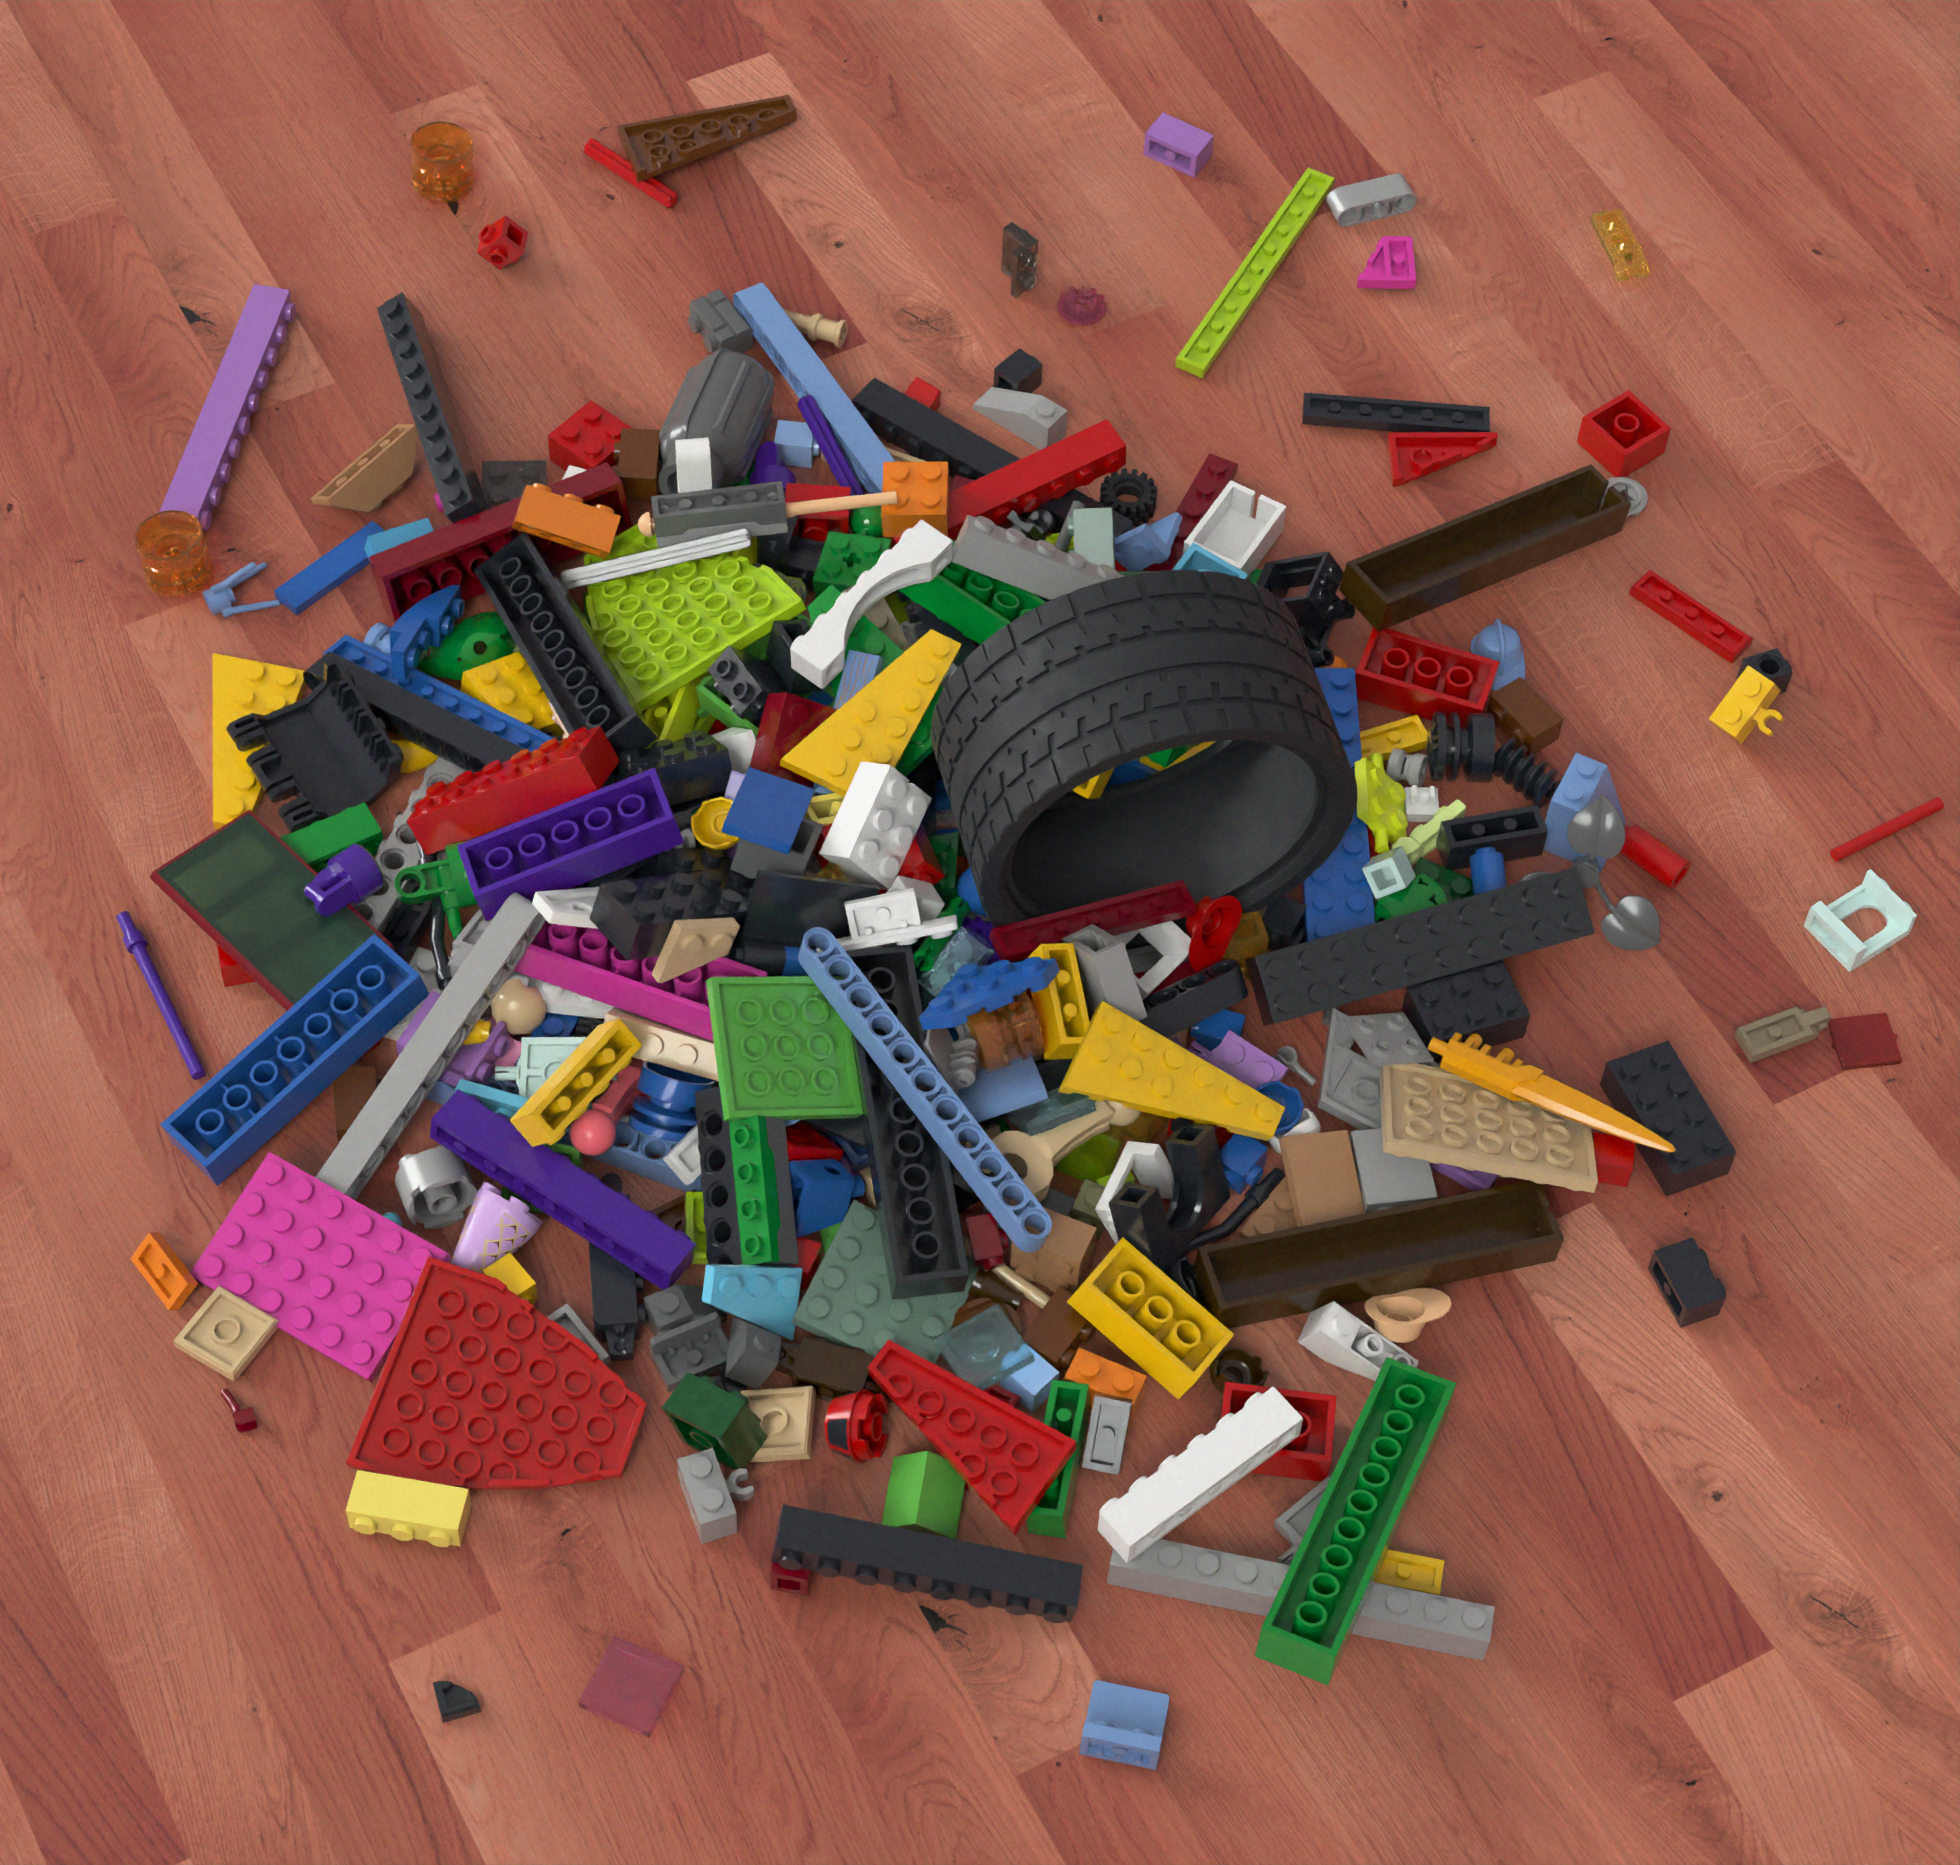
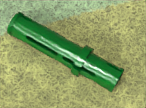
M953 898L946 910L939 913L936 917L956 915L958 929L952 930V934L944 938L932 939L931 935H928L914 953L913 959L916 968L922 960L925 961L920 971H930L948 942L961 931L962 922L971 911L967 901H965L961 908L958 907L963 898Z

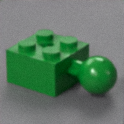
M882 506L852 509L849 516V526L853 534L828 532L812 580L815 598L831 584L839 592L856 585L859 576L866 570L870 571L878 563L882 553L892 548L891 539L882 538Z

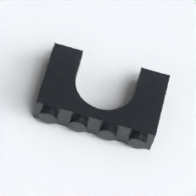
M1183 1121L1165 1140L1174 1181L1172 1200L1166 1215L1159 1189L1154 1186L1127 1182L1109 1201L1118 1241L1122 1237L1125 1238L1162 1272L1169 1268L1231 1197L1214 1126Z

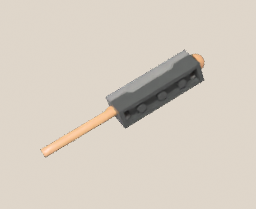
M782 481L651 496L653 518H650L649 512L644 513L639 518L638 528L646 537L656 535L657 548L743 528L748 529L751 537L788 532L787 518H792L796 515L897 504L896 491L785 503Z

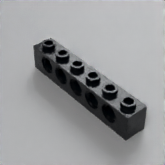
M718 1086L695 1092V1114L698 1126V1151L700 1153L701 1187L704 1205L703 1220L707 1245L706 1258L708 1264L742 1265L729 1122L732 1121H724L720 1087Z

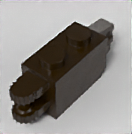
M803 1337L801 1344L780 1343L779 1361L774 1370L791 1376L793 1387L813 1386L816 1391L815 1398L831 1402L838 1396L860 1389H868L874 1394H883L887 1403L892 1402L891 1398L877 1383L871 1382L872 1377L869 1375L867 1367L873 1361L874 1355L865 1353L864 1349L858 1347L845 1348L834 1345L824 1338L811 1339Z

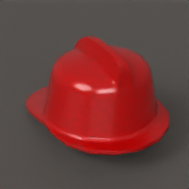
M1226 895L1214 899L1205 896L1195 903L1197 906L1195 914L1186 917L1187 934L1191 938L1189 961L1191 967L1196 972L1222 960L1230 940L1241 921L1242 907L1236 897Z

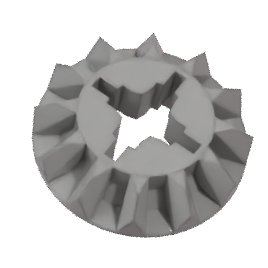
M1626 477L1607 479L1609 484L1601 507L1608 488L1614 486L1622 495L1625 493L1626 499L1631 503L1626 519L1630 515L1638 517L1639 513L1645 510L1648 501L1647 492L1644 487L1637 481Z

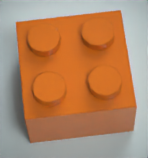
M883 462L882 492L896 491L897 504L882 505L881 507L883 537H901L905 530L913 528L921 519L948 537V462Z

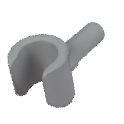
M1284 1046L1277 1050L1280 1055L1272 1056V1058L1299 1075L1310 1086L1317 1081L1297 1062V1052L1293 1047Z

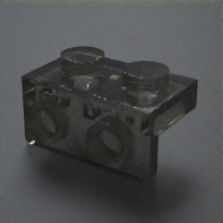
M1011 222L1003 228L1001 271L1012 278L1011 295L1017 298L1022 293L1030 291L1036 284L1038 240L1031 236L1028 231Z

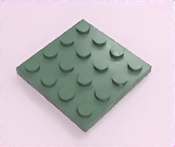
M853 1200L791 1323L835 1345L845 1348L858 1347L864 1349L865 1353L874 1355V1358L889 1339L935 1364L949 1337L950 1326L952 1328L953 1320L955 1319L954 1315L965 1304L972 1282L979 1268L983 1266L975 1267L973 1259L966 1255L969 1277L963 1292L892 1300L877 1211Z

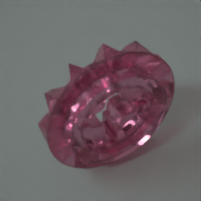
M1084 285L1080 289H1075L1071 286L1068 292H1061L1060 299L1057 301V310L1065 321L1074 325L1084 326L1098 322L1105 314L1106 304L1104 302V295L1097 294L1095 288L1086 290ZM1077 301H1081L1083 304L1087 303V309L1081 304H1077Z

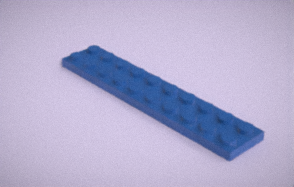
M1314 668L1355 775L1354 762L1362 759L1355 668ZM1357 805L1348 830L1345 831L1342 841L1328 859L1302 882L1303 904L1307 905L1304 916L1306 942L1375 923L1373 892L1362 870L1366 863L1370 861L1367 824L1357 817Z

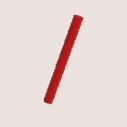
M1936 797L1830 851L1831 857L1834 861L1838 862L1942 810L1944 803L1941 798Z

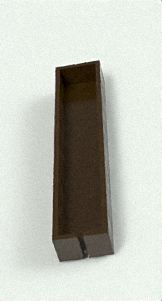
M1590 464L1347 562L1339 591L1379 632L1621 532L1631 503L1612 486L1608 488L1602 507L1599 510L1609 481Z
M1528 1180L1198 1247L1193 1272L1207 1311L1226 1328L1230 1329L1312 1312L1333 1301L1341 1306L1365 1301L1374 1296L1388 1295L1409 1289L1427 1288L1552 1262L1557 1258L1564 1237L1553 1211L1548 1212L1550 1204L1542 1185Z

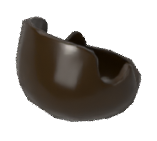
M1235 1347L1221 1350L1210 1365L1211 1381L1222 1395L1225 1382L1264 1386L1269 1376V1371H1263L1261 1357L1250 1356L1245 1350Z

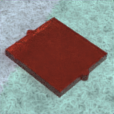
M1886 1013L1830 1019L1828 1028L1833 1041L1831 1048L1836 1050L1842 1070L1901 1064L1902 1058L1896 1043L1898 1036L1893 1033Z

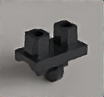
M1038 509L1031 513L1027 523L1013 510L1007 516V519L1013 524L1011 528L1019 530L1027 538L1037 542L1039 540H1046L1044 536L1052 531L1055 523L1054 517L1045 509Z

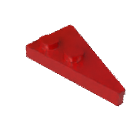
M1497 432L1388 433L1387 444L1393 487L1401 486L1496 447Z

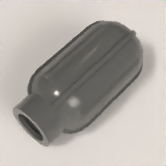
M719 348L688 370L659 433L661 440L659 462L662 470L658 481L660 490L664 495L678 493L675 440L708 437L711 456L712 489L731 487L735 482H740L745 478L773 414L771 406L775 385L771 372L764 369L751 356L738 351H731L728 348Z

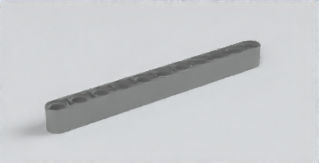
M516 892L507 898L315 1178L354 1200L357 1199L543 927L546 920L533 906L532 901Z

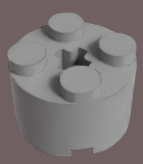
M442 1145L418 1154H408L400 1159L398 1163L399 1170L395 1176V1185L411 1223L415 1225L416 1222L423 1223L426 1229H438L452 1225L465 1217L463 1211L469 1205H472L477 1190L464 1159Z

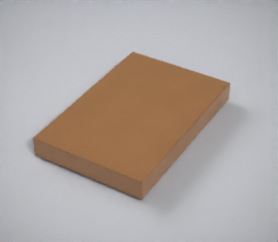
M1348 1130L1284 1136L1279 1139L1297 1227L1365 1214Z

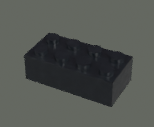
M1669 1040L1606 1063L1600 1086L1614 1110L1671 1143L1676 1149L1674 1152H1665L1635 1143L1665 1196L1729 1173L1736 1151Z

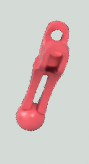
M631 1057L632 1061L630 1064L616 1074L618 1076L617 1081H609L610 1087L600 1099L593 1103L592 1109L586 1110L578 1119L572 1121L569 1133L573 1146L579 1152L589 1156H596L608 1151L616 1138V1125L633 1108V1099L638 1096H649L637 1088L644 1060Z

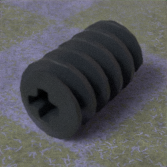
M1513 737L1496 751L1493 774L1497 777L1503 776L1504 783L1508 785L1513 784L1512 787L1516 792H1523L1526 800L1533 799V804L1541 808L1551 801L1561 780H1555L1558 770L1553 768L1548 773H1545L1548 762L1544 760L1536 766L1535 762L1538 754L1532 753L1526 758L1525 755L1528 747L1522 745L1515 750L1518 739Z

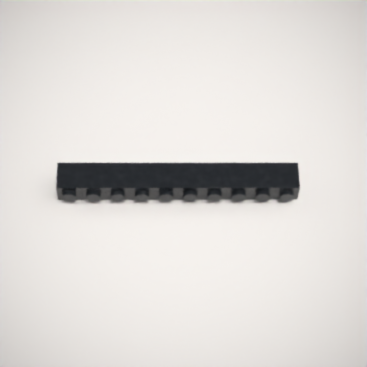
M402 292L377 307V311L445 515L452 523H455L489 508L423 316Z
M873 378L852 399L853 405L876 435L880 436L884 441L905 450L913 457L927 462H948L949 476L953 478L957 475L977 480L1020 460L1015 455L876 378ZM1073 489L1061 498L1047 501L1039 505L1035 510L1024 512L1020 516L1028 519L1030 514L1038 509L1049 511L1055 521L1051 533L1055 534L1060 533L1073 501L1083 503L1085 505L1084 509L1108 507ZM1115 511L1114 538L1132 530L1133 523L1132 520Z

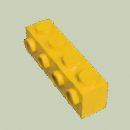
M620 1018L598 1025L510 1119V1122L532 1147L546 1143L548 1145L556 1143L566 1133L565 1129L567 1126L586 1112L590 1101L608 1088L610 1085L609 1081L613 1076L630 1064L632 1061L631 1057L642 1044Z

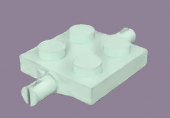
M522 1037L521 1055L517 1066H496L495 1080L516 1081L519 1088V1096L531 1098L587 1037ZM615 1074L611 1080L617 1081L618 1076ZM592 1100L587 1105V1110L592 1109Z

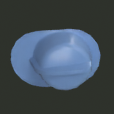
M1496 619L1493 624L1483 628L1471 641L1472 654L1500 661L1493 691L1501 689L1519 677L1524 679L1526 669L1523 648L1517 631L1508 625L1501 624L1500 619Z

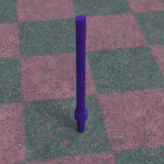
M128 911L119 913L116 919L124 933L123 942L128 952L134 954L192 1078L198 1080L204 1077L206 1072L146 949L148 943L141 930H137Z

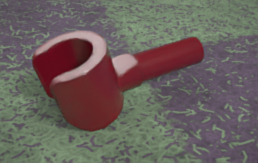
M229 1389L222 1390L220 1394L230 1408L237 1431L243 1433L257 1429L253 1408L249 1407L240 1410L239 1404Z

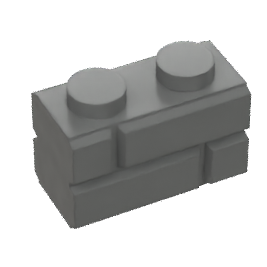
M715 290L708 293L706 297L702 296L690 302V316L687 317L689 327L693 333H700L708 352L712 353L719 348H728L731 351L743 353L752 348V328L721 290Z

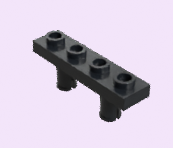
M1335 594L1324 620L1298 624L1314 668L1330 666L1334 663V653L1325 644L1337 621L1350 619L1355 615V607L1349 603L1350 601L1347 598L1340 599Z

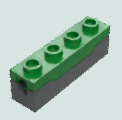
M756 1115L729 1122L742 1265L788 1266L797 1264L799 1260L785 1119Z

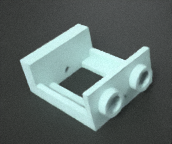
M1870 869L1866 872L1863 883L1828 906L1822 901L1811 906L1804 927L1851 972L1909 935L1917 915L1907 902L1902 901L1890 889L1885 880L1879 878ZM1873 908L1884 915L1887 925L1882 931L1862 942L1842 920L1859 909Z

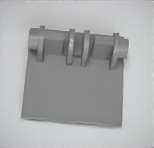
M1404 1012L1348 1016L1343 1018V1021L1372 1067L1411 1063L1421 1064L1433 1062L1434 1060Z
M947 1028L927 1030L926 1040L923 1041L924 1053L930 1061H934L938 1072L958 1096L960 1089L971 1086L975 1081L980 1045L973 1037L953 1041Z

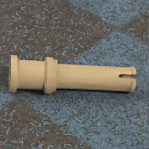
M783 309L799 332L807 334L810 340L817 341L820 339L832 342L834 346L839 348L843 346L848 331V322L846 320L837 322L826 319L819 313L808 316Z

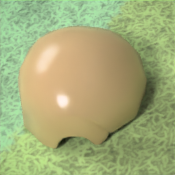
M520 979L504 982L491 1001V1011L496 1023L499 1021L506 1023L507 1031L510 1034L532 1033L545 1020L547 1006L542 994L537 987H528Z

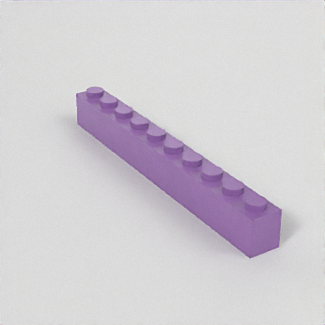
M258 284L253 285L158 516L163 536L200 542L204 530H209L213 508L218 506L221 501L223 483L228 482L230 479L232 461L237 459L240 454V442L243 435L246 436L249 432L251 414L257 411L260 392L267 387L270 367L276 365L277 350L279 345L284 344L286 340L287 325L289 322H293L295 318L296 306L291 301L290 290Z

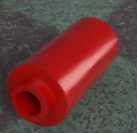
M1634 824L1631 827L1625 826V841L1619 853L1670 890L1677 887L1688 873L1691 862L1638 824Z

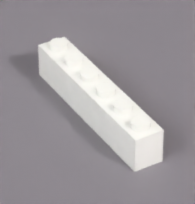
M1274 1386L1263 1394L1261 1392L1255 1393L1246 1401L1243 1409L1235 1415L1233 1413L1225 1415L1216 1424L1215 1429L1206 1436L1204 1434L1196 1436L1188 1444L1187 1450L1179 1456L1171 1455L1166 1458L1158 1467V1471L1149 1478L1142 1476L1137 1479L1129 1488V1492L1120 1499L1114 1497L1107 1501L1100 1509L1097 1530L1124 1561L1128 1563L1300 1435L1303 1417Z

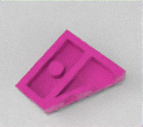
M1382 236L1376 246V251L1369 257L1366 268L1358 276L1357 288L1415 289L1416 272L1412 237Z

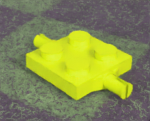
M1374 753L1370 755V761L1365 757L1354 762L1358 795L1357 817L1364 821L1373 831L1375 851L1381 854L1389 851L1388 841L1394 845V842L1397 843L1399 838L1407 837L1406 828L1408 821L1405 816V790L1400 783L1395 782L1386 774L1383 763L1384 756L1381 753Z

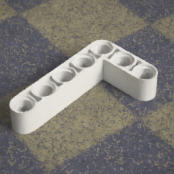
M708 437L675 440L678 493L712 489L711 456Z

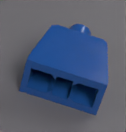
M835 1159L800 1160L789 1163L796 1238L842 1222L848 1212L851 1198L864 1195L865 1184L863 1179L859 1175L852 1176Z

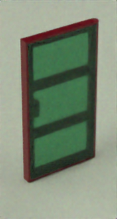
M251 810L246 811L153 871L150 879L286 1011L373 934L394 951V946L350 904L331 916H321L315 910V903L304 893L305 886L312 882L318 874Z

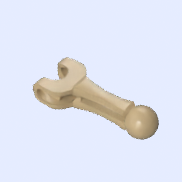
M1104 1099L1101 1102L1095 1101L1089 1108L1068 1122L1051 1130L1033 1136L1020 1131H1005L992 1139V1142L1012 1168L1021 1175L1022 1181L1039 1203H1041L1048 1194L1053 1176V1168L1065 1156L1092 1137L1108 1131L1111 1124L1126 1126L1133 1123L1139 1118L1142 1111L1125 1108L1122 1103ZM981 1169L984 1173L989 1174L992 1172L988 1169ZM1011 1198L1009 1204L1016 1206V1201Z

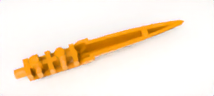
M1457 1032L1448 1043L1435 1037L1429 1043L1428 1050L1443 1056L1440 1068L1507 1099L1526 1101L1569 1120L1665 1152L1676 1151L1671 1143L1600 1101L1544 1075L1543 1070L1532 1065L1522 1066L1524 1061L1518 1058L1512 1065L1509 1064L1514 1058V1052L1511 1049H1502L1497 1057L1489 1055L1491 1046L1487 1044L1481 1050H1478L1482 1044V1038L1478 1034H1471L1464 1043L1461 1042L1462 1034Z

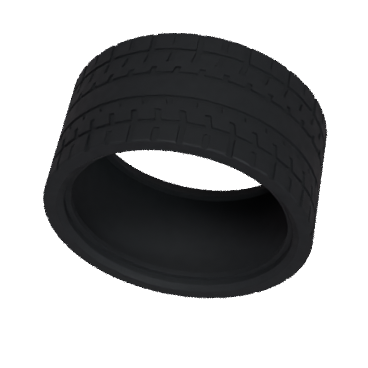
M1165 570L1133 574L1092 584L1050 600L1018 617L1012 623L1007 624L977 647L966 658V661L957 668L945 685L932 717L931 740L982 907L996 927L1179 880L1184 881L1195 903L1205 896L1214 899L1226 895L1236 897L1241 903L1242 920L1289 893L1318 869L1342 841L1356 810L1358 795L1355 775L1293 614L1283 601L1264 587L1256 583L1252 584L1249 580L1224 573L1202 572L1198 570ZM1214 742L1192 757L1169 768L1130 782L1105 787L1098 799H1087L1076 792H1069L1086 781L1129 761L1180 746ZM1186 917L1172 920L1188 935ZM1138 933L1125 945V948L1129 950L1152 944Z

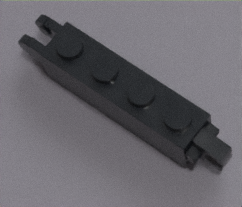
M606 1173L601 1182L615 1192H622L621 1177H618V1174L616 1175L615 1173ZM589 1242L595 1337L603 1343L607 1342L611 1361L633 1360L635 1340H640L639 1326L646 1325L644 1303L637 1304V1293H644L643 1277Z

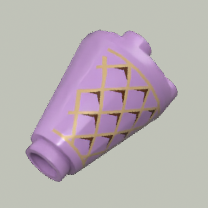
M484 1182L474 1196L451 1264L483 1274L484 1269L509 1252L513 1255L537 1233L543 1222L528 1212L530 1208L525 1203L513 1196L507 1201L501 1197L502 1192Z

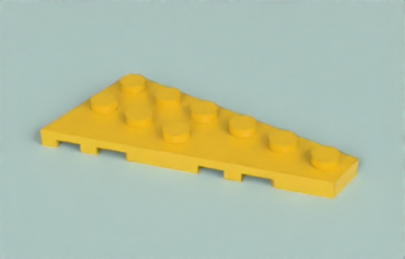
M212 653L213 824L215 829H220L248 810L256 814L264 794L262 786L246 762L248 755L265 747L264 744L241 752L228 734L227 726L234 720L251 713L267 715L300 701L307 685L303 678L305 670Z
M1104 1001L1097 1006L1058 1091L1066 1094L1075 1092L1088 1095V1099L1100 1102L1105 1099L1122 1103L1125 1108L1172 1119L1181 1117L1194 1120V1123L1211 1124L1224 1127L1228 1132L1265 1141L1274 1136L1285 1109L1284 1106Z

